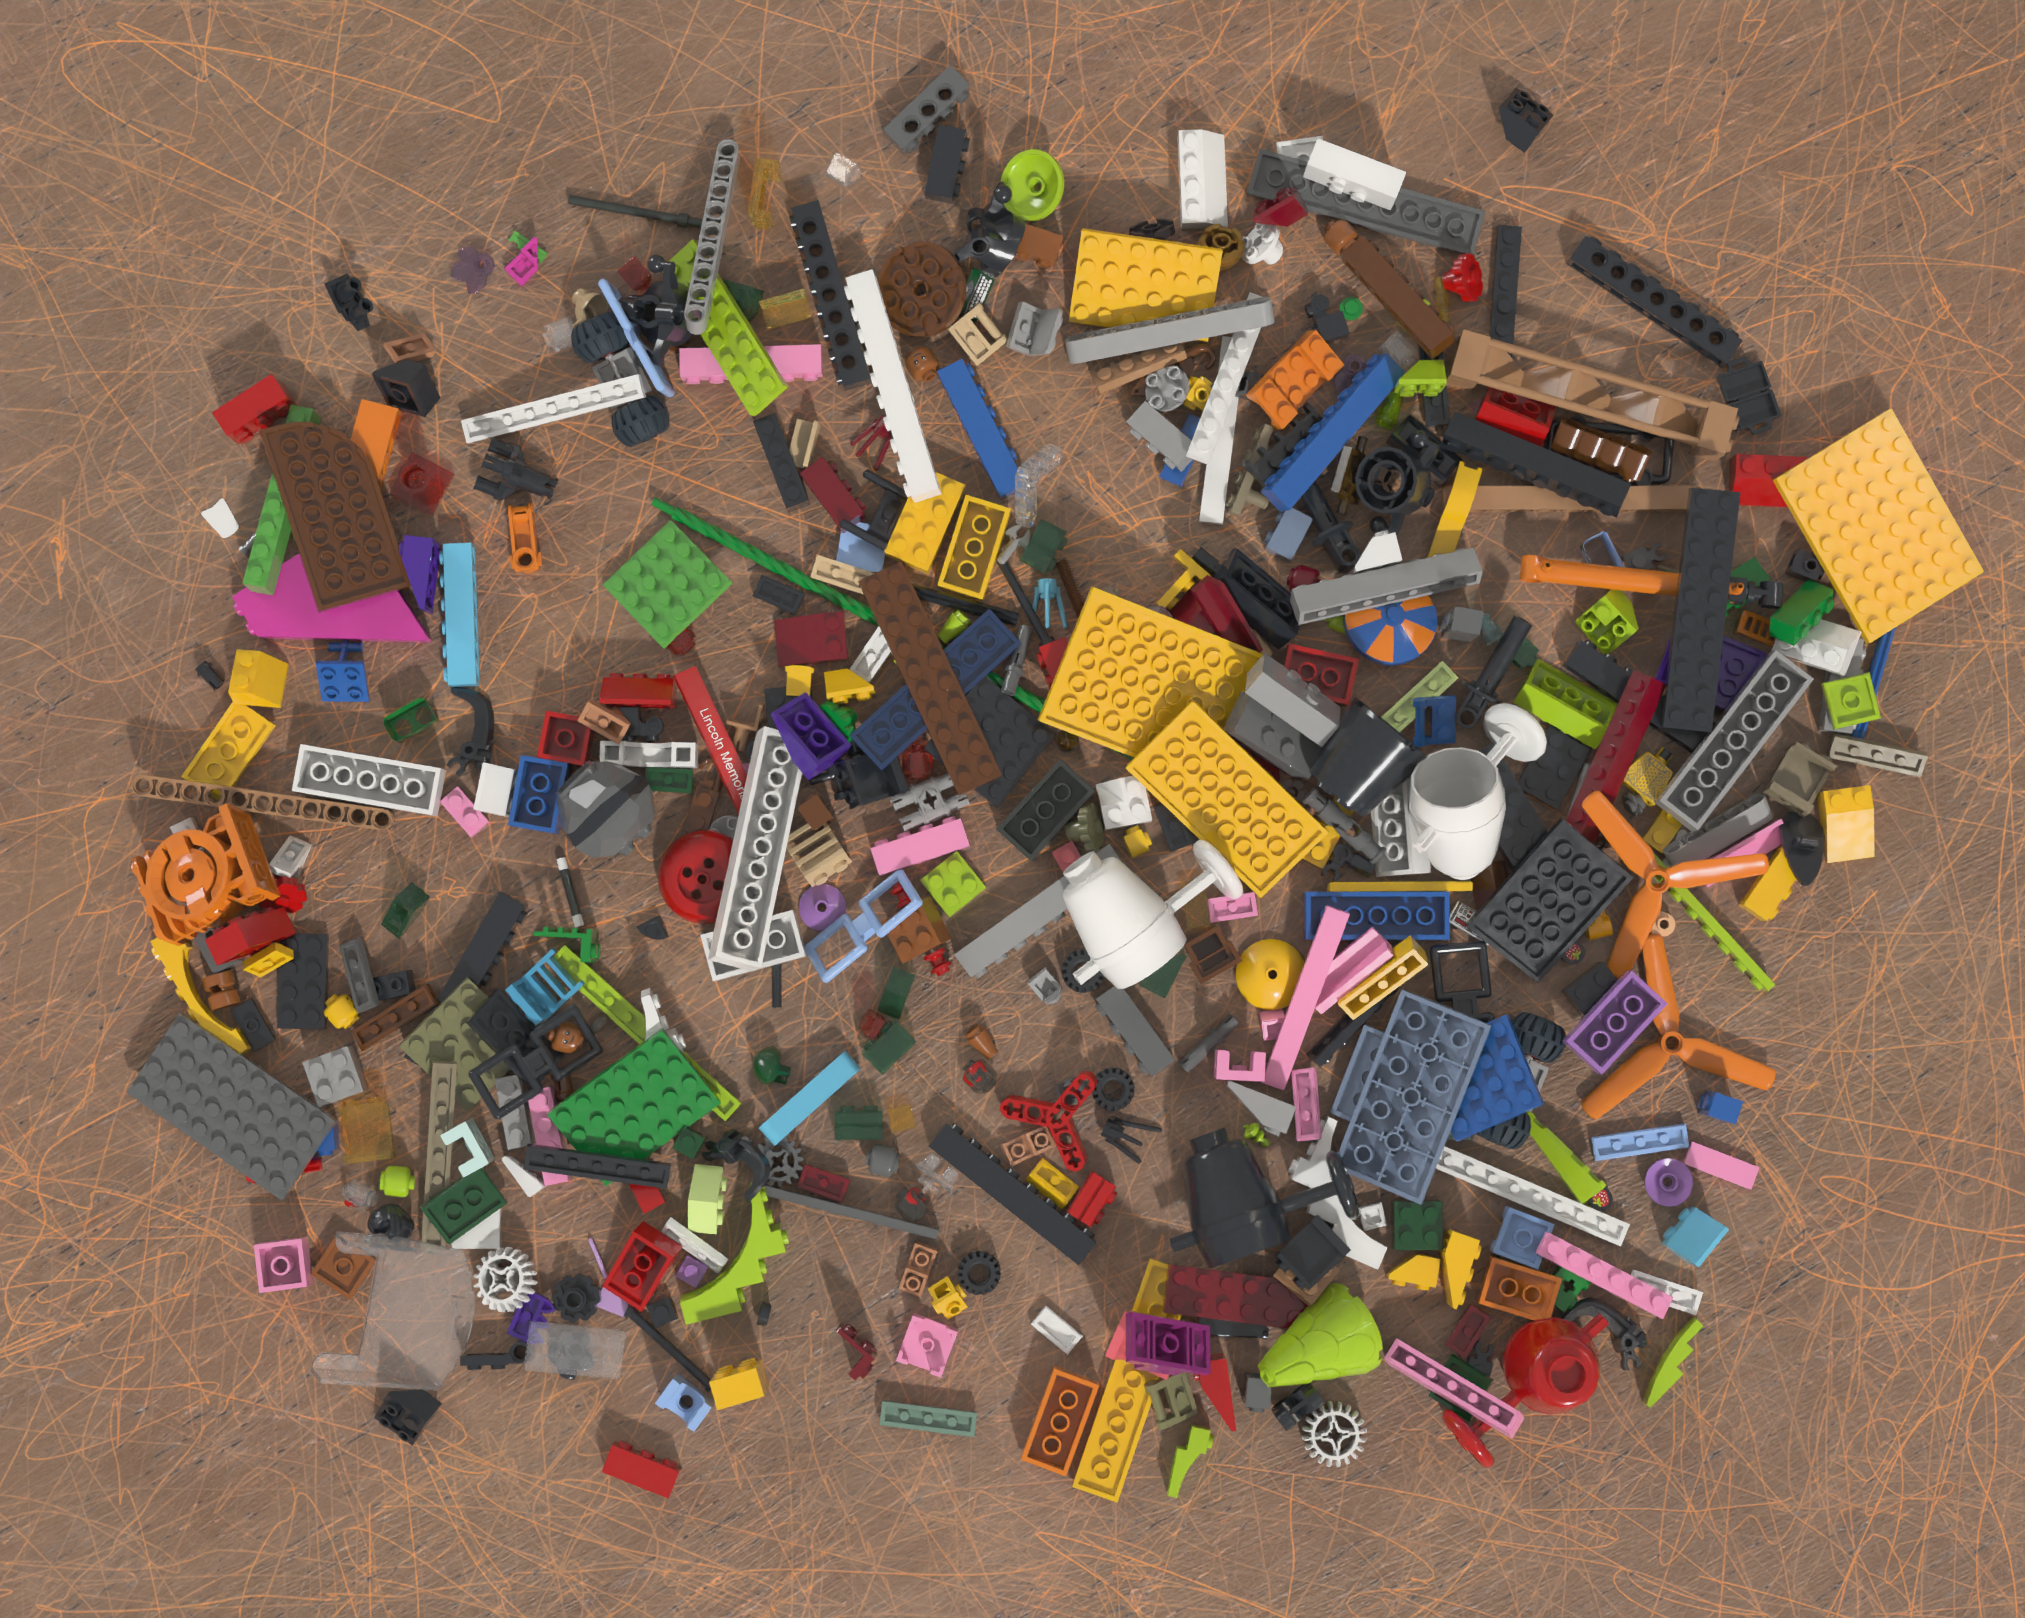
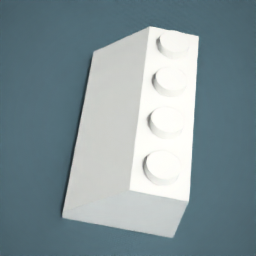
M1202 129L1179 130L1177 143L1181 230L1206 229L1214 224H1221V227L1228 228L1224 135Z
M1408 778L1371 811L1373 840L1379 846L1386 848L1384 855L1375 863L1376 877L1431 873L1430 860L1426 852L1419 853L1417 848L1413 847V843L1419 836L1410 817L1409 810L1411 778Z

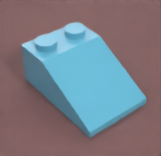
M1691 1206L1689 1209L1686 1207L1679 1214V1221L1674 1227L1671 1226L1666 1230L1663 1235L1665 1239L1662 1241V1244L1684 1262L1700 1267L1729 1229L1698 1208Z

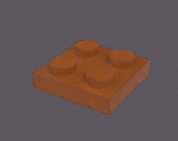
M338 1233L314 1267L311 1275L347 1299L352 1300L378 1259Z

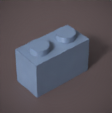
M1294 508L1280 511L1274 521L1278 523L1277 528L1274 532L1270 530L1263 542L1267 544L1265 551L1290 563L1313 518Z

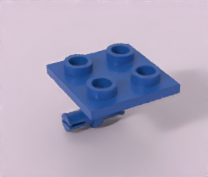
M349 640L329 642V652H341L339 661H316L322 701L369 702L364 661H347L349 652H363V642L349 643Z

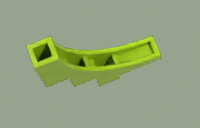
M762 1187L751 1200L752 1221L749 1233L740 1253L731 1265L713 1281L699 1289L681 1295L680 1305L686 1325L742 1311V1304L746 1302L744 1290L740 1287L764 1282V1273H768L765 1259L761 1258L786 1252V1244L790 1243L788 1232L786 1229L782 1230L781 1223L771 1225L774 1223L772 1210H767L765 1202L769 1201L766 1187Z

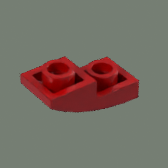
M629 1184L644 1214L666 1202L660 1189L657 1187Z

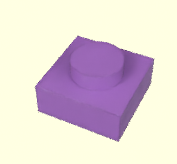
M687 1255L676 1277L697 1288L708 1266Z

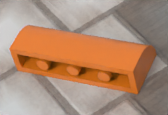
M362 399L350 440L360 447L369 459L381 491L402 412L395 407Z

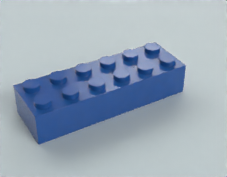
M1449 892L1303 893L1304 940H1314L1326 905L1349 912L1350 914L1340 940H1356L1371 927L1375 928L1386 940H1404L1410 935L1414 940H1450Z

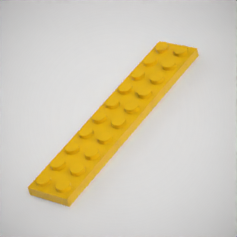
M1149 1258L1132 1311L1180 1320L1181 1315L1162 1312L1168 1264ZM1123 1359L1114 1361L1072 1487L1118 1503L1152 1403L1144 1384L1147 1381L1156 1380L1160 1377L1148 1371L1134 1369L1133 1364Z

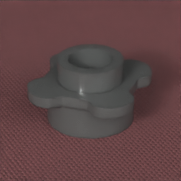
M1633 792L1628 793L1627 796H1622L1623 805L1629 813L1636 816L1638 813L1641 814L1643 812L1642 809L1645 808V802L1638 793Z

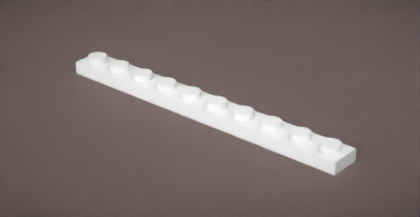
M1444 1147L1436 1167L1438 1170L1619 1246L1622 1245L1630 1225L1448 1147Z

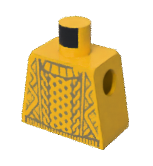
M1661 747L1655 756L1648 751L1644 752L1631 763L1622 784L1632 793H1638L1648 806H1654L1655 800L1665 789L1673 774V771L1666 766L1673 757L1672 753L1664 747Z

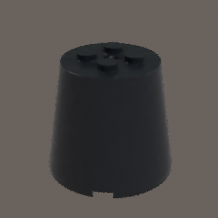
M1355 697L1341 718L1340 727L1329 738L1309 772L1319 781L1317 785L1332 796L1334 794L1337 796L1335 800L1349 811L1353 809L1365 817L1412 775L1417 764L1427 758V755L1420 752L1421 750L1383 718L1375 715L1367 705Z

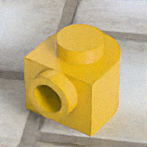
M1138 825L1125 830L1127 835L1123 836L1122 839L1131 858L1150 851L1148 846L1152 845L1147 832L1143 833Z

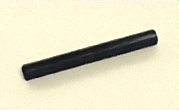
M912 584L920 600L956 610L959 609L960 611L982 616L990 609L1003 623L1016 625L1018 622L1019 614L1017 612Z

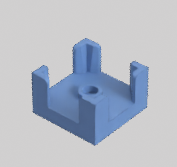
M1505 1206L1501 1215L1504 1218L1496 1240L1493 1239L1489 1251L1538 1269L1542 1257L1535 1254L1544 1233H1552L1555 1224Z

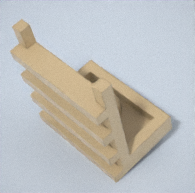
M827 822L823 824L824 829L794 848L790 844L813 829L807 823L791 833L788 838L786 848L811 887L825 883L829 876L842 872L852 862ZM826 836H830L831 840L803 858H798L797 855Z

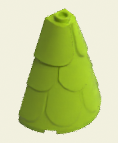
M1330 1283L1310 1307L1307 1306L1298 1315L1286 1333L1280 1335L1257 1365L1260 1370V1377L1267 1387L1308 1384L1312 1381L1361 1375L1377 1368L1382 1361V1357L1379 1356V1351L1383 1350L1382 1340L1376 1322L1358 1296L1353 1298L1348 1293L1349 1288L1339 1283Z

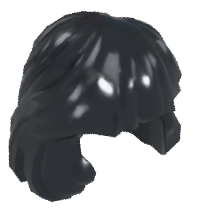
M393 1203L377 1208L370 1214L367 1221L369 1231L374 1235L383 1234L385 1244L394 1248L403 1242L407 1243L415 1225L409 1214L402 1207Z

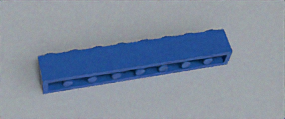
M1388 353L1375 354L1367 361L1366 364L1368 366L1364 371H1360L1353 377L1352 385L1338 395L1337 398L1339 400L1335 405H1331L1325 410L1323 419L1309 429L1308 432L1310 434L1306 439L1296 444L1294 447L1295 452L1280 463V469L1276 474H1272L1267 478L1264 483L1266 486L1261 492L1279 511L1290 510L1395 387L1398 380L1405 374V371Z

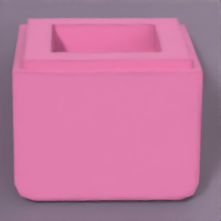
M1283 1010L1260 1012L1263 1041L1277 1039L1285 1018Z

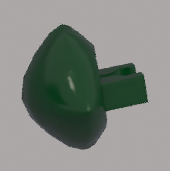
M775 1046L762 1049L754 1056L752 1061L753 1073L763 1085L772 1082L786 1085L787 1078L790 1075L791 1067L779 1064L781 1053Z

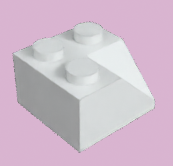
M1134 776L1096 784L1105 831L1152 821L1146 787Z

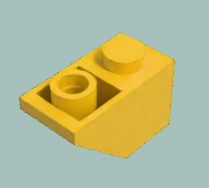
M1413 1253L1386 1273V1277L1391 1279V1284L1405 1286L1406 1282L1415 1284L1416 1289L1429 1291V1287L1436 1288L1441 1259Z

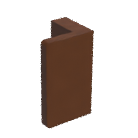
M1505 860L1492 862L1478 875L1470 878L1471 882H1473L1476 912L1508 877Z

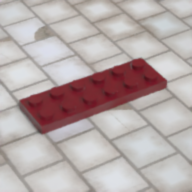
M1168 1264L1162 1311L1164 1313L1289 1329L1298 1315L1307 1308V1305L1276 1278Z

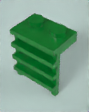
M543 927V931H534L533 936L581 938L580 962L596 963V958H600L601 944H597L598 930L587 929L586 933H583L584 929L572 928V933H569V928L558 927V932H555L553 927Z

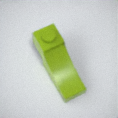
M1191 1423L1186 1447L1176 1445L1167 1488L1168 1496L1178 1497L1182 1481L1192 1463L1201 1453L1206 1454L1207 1448H1212L1214 1435L1210 1434L1211 1430L1209 1427Z

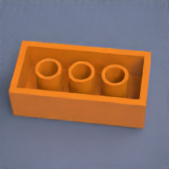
M1053 1366L1024 1445L1021 1460L1067 1476L1099 1388L1098 1381L1058 1366Z

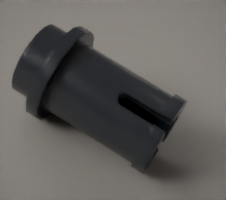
M205 660L195 669L197 676H201L216 691L226 681L211 667L213 664Z

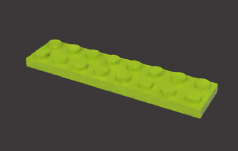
M692 239L669 260L670 262H675L677 282L686 285L688 288L698 246V240ZM718 274L706 331L700 335L751 416H756L789 386ZM703 276L700 279H706L708 276ZM704 297L696 298V300L704 299Z

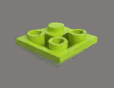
M1419 360L1398 380L1394 387V393H1400L1402 397L1414 396V393H1424V396H1437L1447 384L1444 360Z
M1610 589L1574 621L1603 654H1610L1638 630L1632 602L1621 590Z

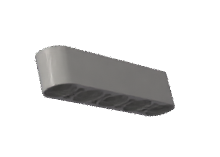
M1764 794L1752 795L1704 823L1699 830L1691 831L1670 843L1663 849V853L1670 867L1681 862L1704 860L1766 824L1774 815Z

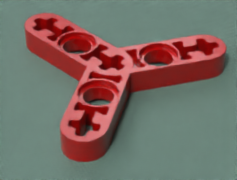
M1090 1071L1080 1072L1055 1103L1017 1095L1006 1096L1000 1104V1112L1008 1119L1049 1127L1066 1168L1071 1171H1079L1087 1162V1155L1071 1117L1093 1092L1097 1085V1078ZM1085 1079H1088L1090 1081L1089 1084L1080 1092L1078 1088ZM1068 1094L1074 1095L1077 1098V1104H1068L1065 1096ZM1010 1102L1013 1103L1014 1111H1010L1008 1106ZM1023 1105H1025V1107H1024V1109H1023V1114H1021L1022 1109H1020V1108H1021ZM1029 1107H1037L1040 1110V1116H1031L1028 1111ZM1063 1108L1065 1111L1058 1120H1055L1053 1118L1054 1115ZM1061 1133H1069L1072 1136V1142L1064 1143L1060 1137ZM1073 1154L1075 1158H1080L1078 1164L1076 1161H1071Z

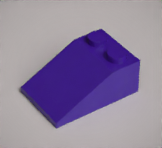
M405 535L404 541L400 542L399 555H402V561L419 608L427 614L433 615L440 562L439 553L442 545L433 538Z
M806 692L771 713L793 763L808 780L842 760L851 746L848 740Z

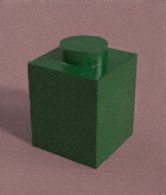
M683 1127L672 1148L691 1159H695L707 1137L690 1127Z

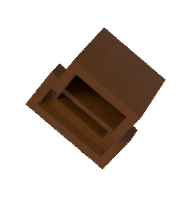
M1218 926L1211 928L1183 946L1192 961L1189 965L1200 984L1242 961L1231 940L1228 942L1225 940Z

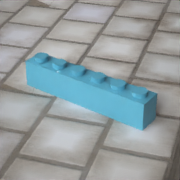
M472 543L443 544V550H440L439 558L440 564H444V574L440 575L441 587L445 591V597L441 598L442 611H445V620L442 621V633L446 635V644H443V657L447 658V667L443 671L444 681L448 682V685L451 687L480 686L475 545Z

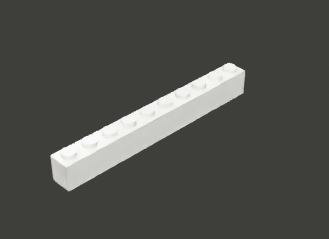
M873 269L846 277L848 286H845L844 290L847 299H852L854 307L850 308L854 321H859L861 329L857 330L861 344L865 343L867 351L864 352L867 365H872L874 373L870 374L873 386H878L880 395H877V400L880 408H885L887 417H884L883 420L887 431H892L893 439H890L893 452H898L900 461L896 462L900 475L904 474L907 483L903 484L906 496H911L916 503L941 495V489L877 277Z

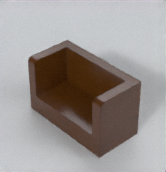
M817 794L797 807L815 832L824 829L823 824L826 822L829 825L836 820Z

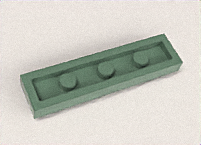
M883 1400L879 1425L974 1437L977 1412Z

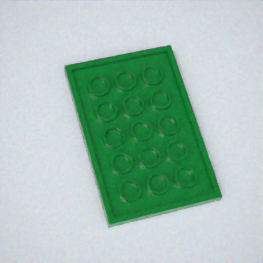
M662 1028L549 1110L547 1116L576 1150L645 1159L681 1133L683 1127H689L721 1104V1100ZM601 1180L605 1186H608L610 1183L613 1182Z

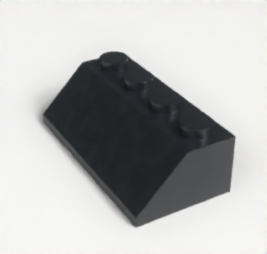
M1237 548L1214 578L1225 584L1250 628L1257 631L1268 643L1279 650L1297 635L1301 626L1298 625L1290 602L1291 593Z

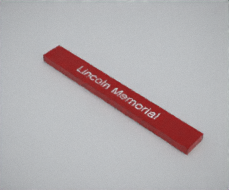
M696 666L675 674L673 678L739 815L747 773Z

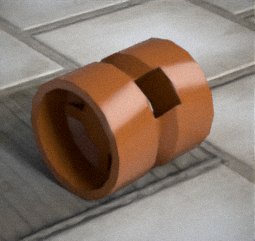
M232 970L202 978L205 992L210 993L207 999L211 1011L241 1003L239 991L233 987L236 981Z

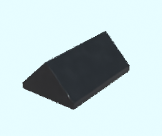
M1409 414L1389 436L1386 443L1393 448L1407 451L1415 459H1420L1428 448H1415L1412 445L1411 437L1416 431H1425L1431 441L1440 445L1437 456L1429 467L1431 481L1440 487L1463 459L1455 452H1451L1442 446L1440 439Z

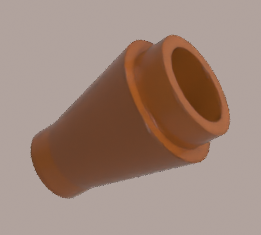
M980 1023L966 1032L967 1042L987 1060L998 1052L986 1027H982Z

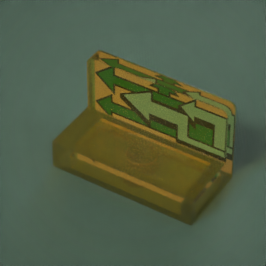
M805 289L759 301L767 329L812 317Z

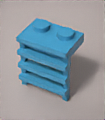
M552 948L521 979L512 983L505 990L509 994L510 999L525 1012L527 1019L534 1022L536 1026L550 1018L585 984L583 980L576 983L553 957L557 952L555 948ZM545 962H547L550 965V967L571 989L569 992H567L563 988V986L543 965ZM536 971L540 973V975L547 981V983L562 998L560 1001H558L554 997V995L534 974Z

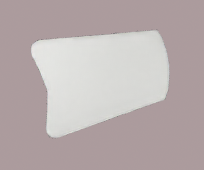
M223 498L212 508L201 513L222 538L231 536L239 528Z

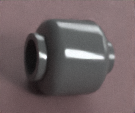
M875 1144L872 1151L867 1150L865 1165H869V1172L872 1175L891 1177L893 1173H897L900 1154H897L895 1147Z

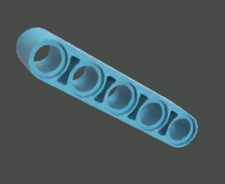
M845 1050L763 1123L759 1129L775 1146L855 1075L861 1067Z

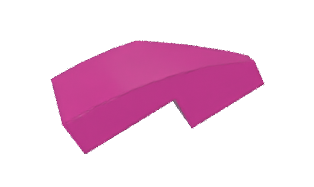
M536 237L529 241L520 250L521 253L504 268L521 287L538 271V240Z

